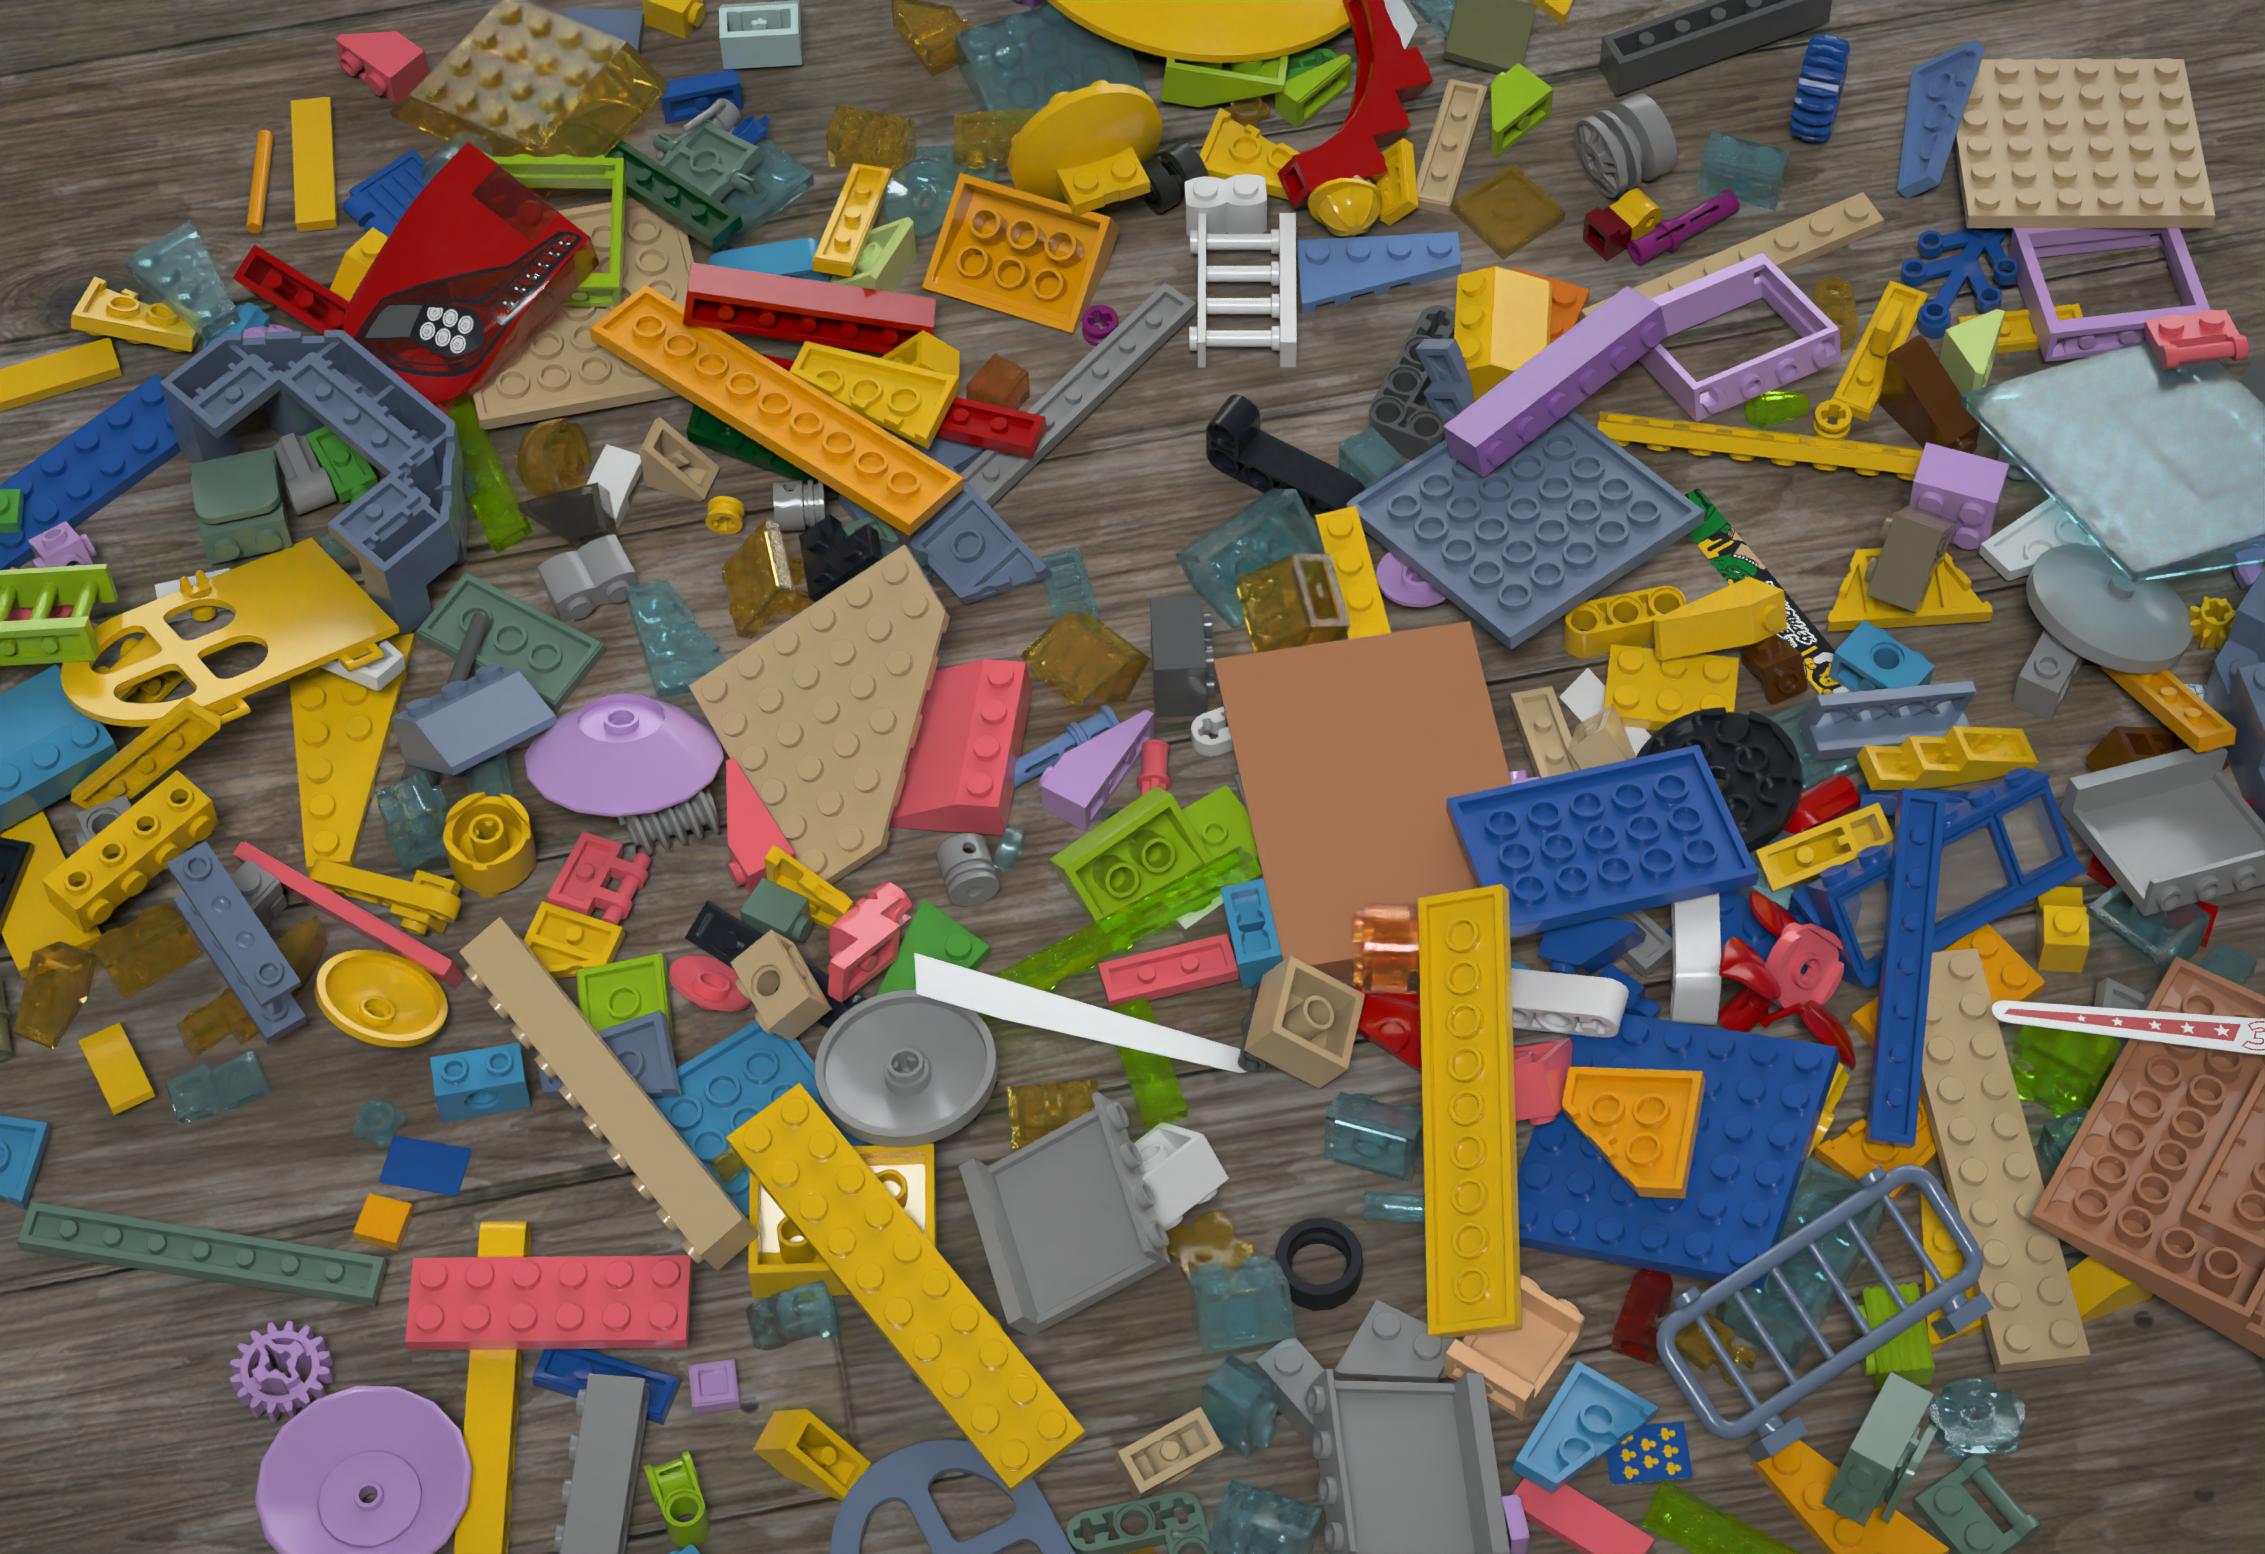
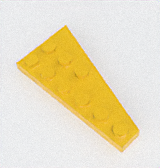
M414 633L386 638L391 645L404 655L405 669L379 692L320 667L289 678L305 861L308 875H310L316 859L349 867L354 866L365 827V814L369 801L373 799L376 788L374 782L378 768L382 767L393 728L392 716L397 714L396 705L401 687L404 688L408 675L406 669L410 655H413L417 643Z

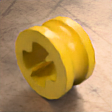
M1826 400L1816 407L1813 429L1818 437L1844 439L1849 434L1852 411L1847 404L1839 400ZM1828 417L1837 418V424H1829Z
M717 496L709 500L705 523L710 530L719 534L730 535L742 529V517L745 513V506L740 500L730 496Z

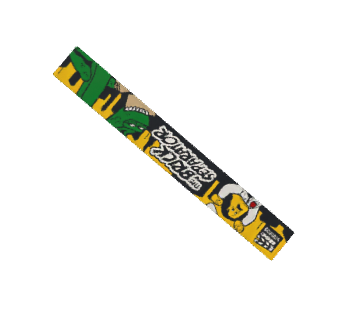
M1700 488L1684 495L1704 510V524L1688 533V535L1729 585L1747 577H1752L1784 590ZM1784 590L1787 629L1775 635H1778L1801 652L1806 678L1820 695L1852 692L1828 676L1835 650Z

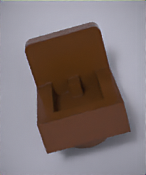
M1778 635L1770 636L1740 650L1742 665L1763 681L1766 700L1771 704L1786 700L1808 689L1801 652Z

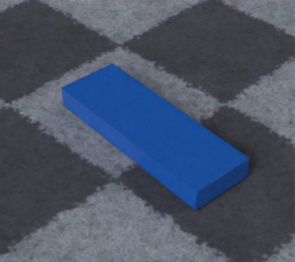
M544 1349L532 1376L534 1386L576 1399L579 1389L587 1388L589 1373L645 1378L650 1393L646 1420L664 1425L681 1385L678 1377L587 1349Z

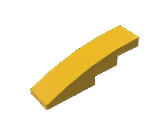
M1952 726L1944 737L1908 736L1901 746L1864 745L1856 756L1871 790H1901L1902 788L1914 790L1952 786L2004 776L2008 772L2022 767L2032 769L2038 764L2023 729Z

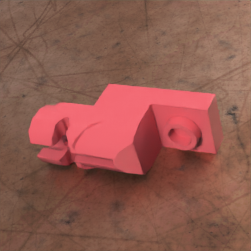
M882 882L868 893L867 899L862 898L857 901L852 909L832 923L829 939V954L832 956V959L828 965V995L839 1002L845 1001L898 959L900 928L911 919V916L906 914V912L913 907L907 894L900 887L891 882Z

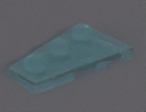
M667 580L626 587L625 599L657 698L692 692L689 687L690 684L726 661L719 652L720 646L712 636H706L695 622L693 612Z

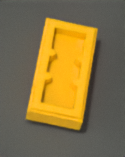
M1404 138L1382 152L1388 172L1377 182V187L1382 194L1379 218L1380 221L1389 226L1419 207L1413 144Z

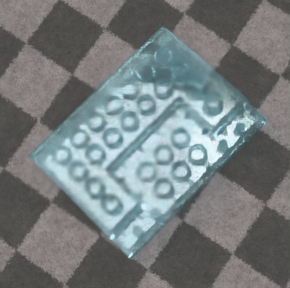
M2145 340L1961 394L1960 404L2133 583L2265 561V405L2217 359L2179 364L2177 369L2163 370L2148 341Z

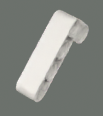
M1719 893L1671 903L1673 958L1670 1000L1671 1021L1695 1025H1717L1721 992V976H1719L1721 960Z
M1511 968L1513 1028L1603 1038L1616 1036L1619 1032L1629 997V990L1621 982L1605 977Z

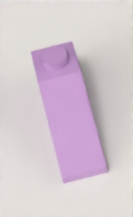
M1145 710L1064 753L1054 767H1047L1039 781L1042 809L1087 831L1100 813V810L1106 805L1142 755V743L1154 738V713Z

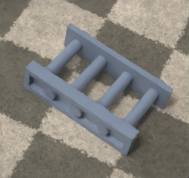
M204 841L167 862V868L184 892L173 899L175 908L266 1044L273 1043L307 1023L306 1015L290 993V991L301 986L300 979L208 843Z

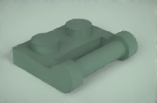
M1980 1453L1969 1457L1958 1469L1914 1498L1912 1506L1953 1554H2009L2037 1534L2042 1524L2033 1514L2027 1515L1987 1469L1989 1463ZM1974 1482L2013 1528L2003 1534L1964 1487Z

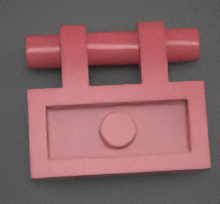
M582 831L547 895V903L587 916H591L593 910L597 907L605 910L601 918L602 921L618 925L620 920L626 919L633 906L631 899L636 890L642 889L648 879L647 869L651 864V858L644 853H636L632 862L621 859L623 856V844ZM611 877L621 881L616 892L606 889Z

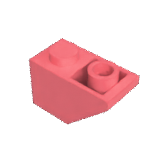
M397 31L341 34L335 39L339 53L338 62L341 68L348 75H356L366 82L371 91L376 95H384L395 104L430 77L424 50Z

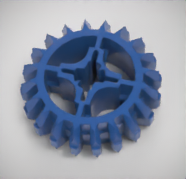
M1815 34L1810 39L1803 60L1792 111L1790 130L1794 137L1802 138L1803 141L1815 143V141L1825 143L1832 135L1850 56V46L1847 40L1830 34Z

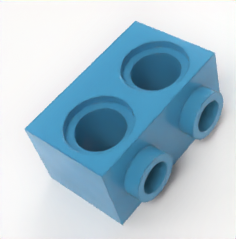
M1264 878L1220 888L1243 989L1253 987L1256 983L1260 985L1262 976L1283 961Z

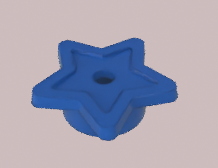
M765 115L758 121L754 116H749L742 120L731 134L754 145L768 134L769 131L766 126L770 119Z

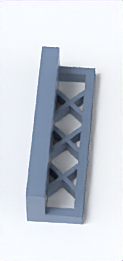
M1973 681L1817 695L1799 726L1813 761L1856 757L1864 745L1901 746L1908 736L1944 737L1952 726L1970 727L1964 710L1976 693ZM1826 710H1833L1829 713H1825Z

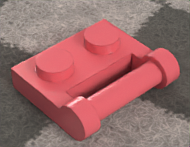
M2206 310L2202 313L2181 316L2166 315L2158 319L2145 320L2144 336L2163 370L2177 369L2179 364L2230 357L2233 361L2246 360L2249 355L2246 336L2239 334L2226 310Z

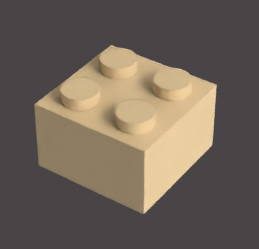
M1290 955L1262 976L1244 1051L1320 1089L1348 1070L1365 994Z

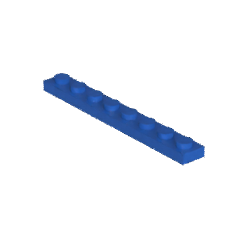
M1902 788L1897 795L1865 1142L1910 1149L1915 1146L1946 795Z

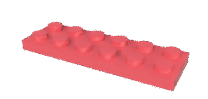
M689 1255L413 1258L405 1344L408 1350L688 1348L692 1258Z

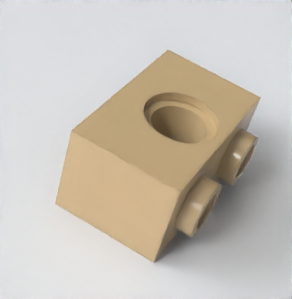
M769 930L730 962L739 977L735 981L738 989L749 1001L753 1002L758 1011L754 1014L755 1019L760 1027L769 1035L776 1033L792 1042L832 1009L794 942L773 930Z
M1200 1406L1117 1452L1114 1462L1135 1500H1139L1153 1495L1220 1458L1224 1447Z

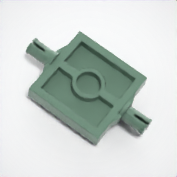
M705 121L691 133L678 140L664 133H659V137L656 136L654 138V147L666 153L664 159L659 164L719 202L735 188L750 196L754 195V191L757 192L759 189V181L747 176L763 159L759 147Z

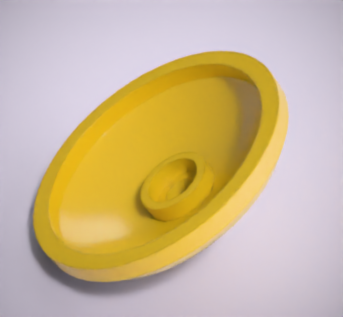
M352 950L337 954L323 964L315 981L314 992L316 1001L331 1023L346 1035L372 1046L406 1048L425 1043L440 1032L447 1017V998L439 983L423 968L403 957L388 952Z

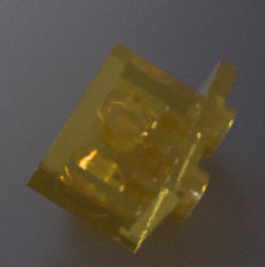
M1034 108L954 114L955 144H953V154L957 164L972 169L983 168L987 166V163L1003 162L1008 165V156L1012 146L1011 140L1035 115Z
M166 902L160 906H152L145 909L136 920L122 928H114L105 932L99 938V941L89 946L95 960L111 977L122 998L130 997L200 955L183 919Z

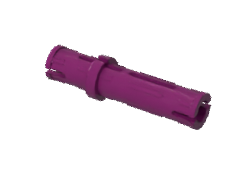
M1725 189L1717 196L1691 208L1670 221L1664 219L1656 223L1654 230L1627 244L1630 257L1636 264L1642 265L1647 260L1664 251L1672 252L1678 249L1682 241L1707 229L1729 215L1737 213L1740 210L1737 197L1731 190ZM1707 213H1710V214H1708V215L1702 217L1701 219H1699V220H1697V221L1691 223L1692 221L1698 219L1699 217H1701V216H1703V215H1705V214H1707Z

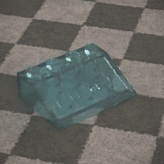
M1051 4L955 34L958 68L1000 146L1010 143L1023 126L1037 112L1048 105L1050 98L1059 92L1070 93L1089 87L1098 80H1106L1109 84L1133 86L1148 94L1129 47L1091 32L1072 21Z

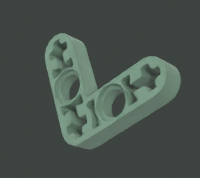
M1175 1491L1084 1511L1076 1514L1067 1526V1540L1076 1554H1123L1164 1544L1167 1554H1181L1188 1548L1198 1549L1203 1554H1214L1202 1506L1193 1494L1185 1491ZM1175 1508H1183L1184 1513L1188 1514V1522L1179 1524L1178 1519L1173 1517ZM1160 1511V1520H1162L1161 1530H1156L1155 1515L1153 1512ZM1140 1516L1146 1520L1148 1527L1143 1534L1131 1536L1122 1530V1522L1127 1517ZM1113 1521L1115 1540H1109L1107 1522ZM1090 1528L1092 1534H1096L1095 1542L1086 1544L1084 1538H1080L1082 1534L1081 1529Z

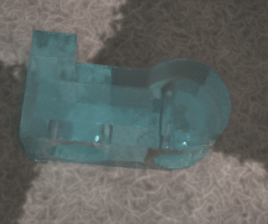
M824 1280L772 1294L771 1297L753 1302L746 1309L752 1343L759 1350L779 1349L790 1342L821 1335L823 1340L841 1335L833 1299Z

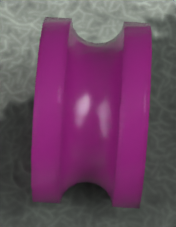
M1096 305L1088 308L1082 316L1083 338L1087 343L1097 346L1118 327L1117 313L1105 305ZM1100 322V324H1101L1103 327H1106V328L1100 329V327H1099L1098 325H1094V324Z

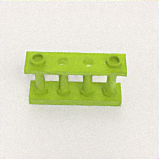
M108 564L0 570V666L96 661L99 647L89 615L93 604L115 603L118 599ZM74 605L70 617L48 619L52 606ZM33 607L29 620L7 621L11 609Z

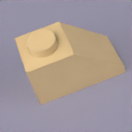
M1613 704L1578 724L1568 751L1581 770L1637 758Z

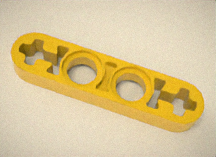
M320 859L315 860L309 875V879L338 895L391 908L392 904H396L428 914L436 920L449 923L455 922L462 904V900L457 896L437 888Z

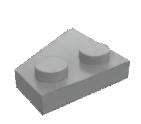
M1376 1299L1336 1366L1334 1379L1349 1381V1377L1378 1378V1382L1409 1381L1416 1383H1438L1444 1374L1445 1353L1456 1338L1440 1339L1439 1336H1428V1326L1426 1323Z

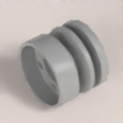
M1637 93L1615 103L1611 111L1600 110L1594 116H1587L1579 120L1575 125L1574 139L1582 167L1593 185L1606 197L1615 198L1623 194L1626 189L1632 190L1636 188L1641 180L1651 181L1672 171L1677 165L1678 152L1671 126L1660 107L1646 94Z

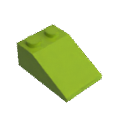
M1289 55L1240 63L1194 62L1167 58L1160 101L1204 107L1283 92Z

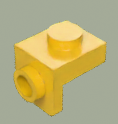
M416 870L412 881L413 883L449 892L455 896H458L461 885L454 880ZM392 904L389 913L401 920L400 928L419 936H425L426 930L443 935L447 922L436 920L428 914L396 904Z

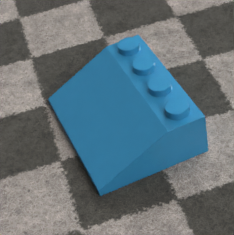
M57 665L0 694V832L71 794V790L118 753L115 742L102 722L84 716L70 705L63 692L60 678L61 670Z

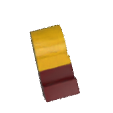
M1634 188L1606 209L1601 210L1599 207H1596L1585 214L1583 241L1607 262L1626 250L1627 244L1630 241L1636 240L1652 231L1656 223L1660 222L1663 210L1642 190ZM1600 235L1605 238L1604 244L1599 239Z

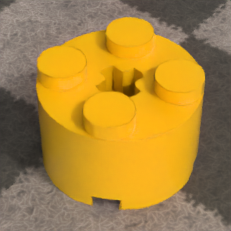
M485 792L474 793L458 801L449 810L445 819L443 842L452 874L464 887L477 892L481 897L493 898L500 892L519 885L535 869L537 857L528 813L518 800L500 793V797L486 796Z

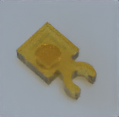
M1709 1312L1705 1313L1703 1316L1734 1363L1740 1362L1752 1370L1756 1363L1754 1353L1746 1347H1733L1731 1344L1734 1341L1735 1332ZM1696 1321L1682 1328L1676 1334L1675 1345L1683 1357L1705 1373L1715 1364L1720 1368V1374L1724 1381L1737 1387Z

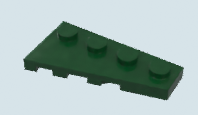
M694 404L687 427L688 441L795 480H803L806 484H808V480L812 479L814 484L818 483L816 478ZM825 485L826 491L840 495V493Z

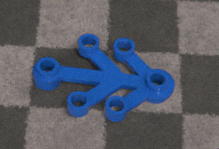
M1965 225L1964 230L1945 235L1929 230L1919 236L1918 252L1925 258H1936L1942 251L1966 246L1962 254L1929 263H1924L1919 259H1909L1902 264L1901 280L1904 284L1911 287L1919 286L1926 280L1949 274L1935 300L1927 302L1918 311L1917 329L1920 334L1932 339L1945 335V330L1950 328L1951 313L1949 309L1967 279L1977 297L1976 305L1981 312L1988 313L2001 308L2002 292L1997 287L1990 286L1978 260L1982 253H1986L1994 267L1993 278L1997 283L2011 285L2016 282L2019 265L2016 260L2006 256L2001 246L2005 238V228H1967ZM1927 243H1934V244H1936V245H1934V246H1928V245H1926V244H1927ZM2001 270H2009V271H2011V272H2010V273H2004V272H2001ZM1916 271L1918 274H1910L1908 272ZM1992 298L1994 301H1986L1984 299Z

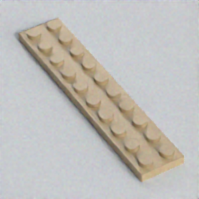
M1978 948L1932 952L1920 1090L1950 1201L1978 1242L1983 1254V1269L1979 1279L1973 1284L1975 1295L1984 1293L1994 1308L1981 1318L1996 1373L2086 1363L2091 1354L2059 1239L2029 1221L2045 1189L1999 1023L1992 1013L1993 1002Z

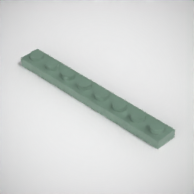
M31 1201L17 1240L20 1250L374 1307L387 1267L384 1257Z

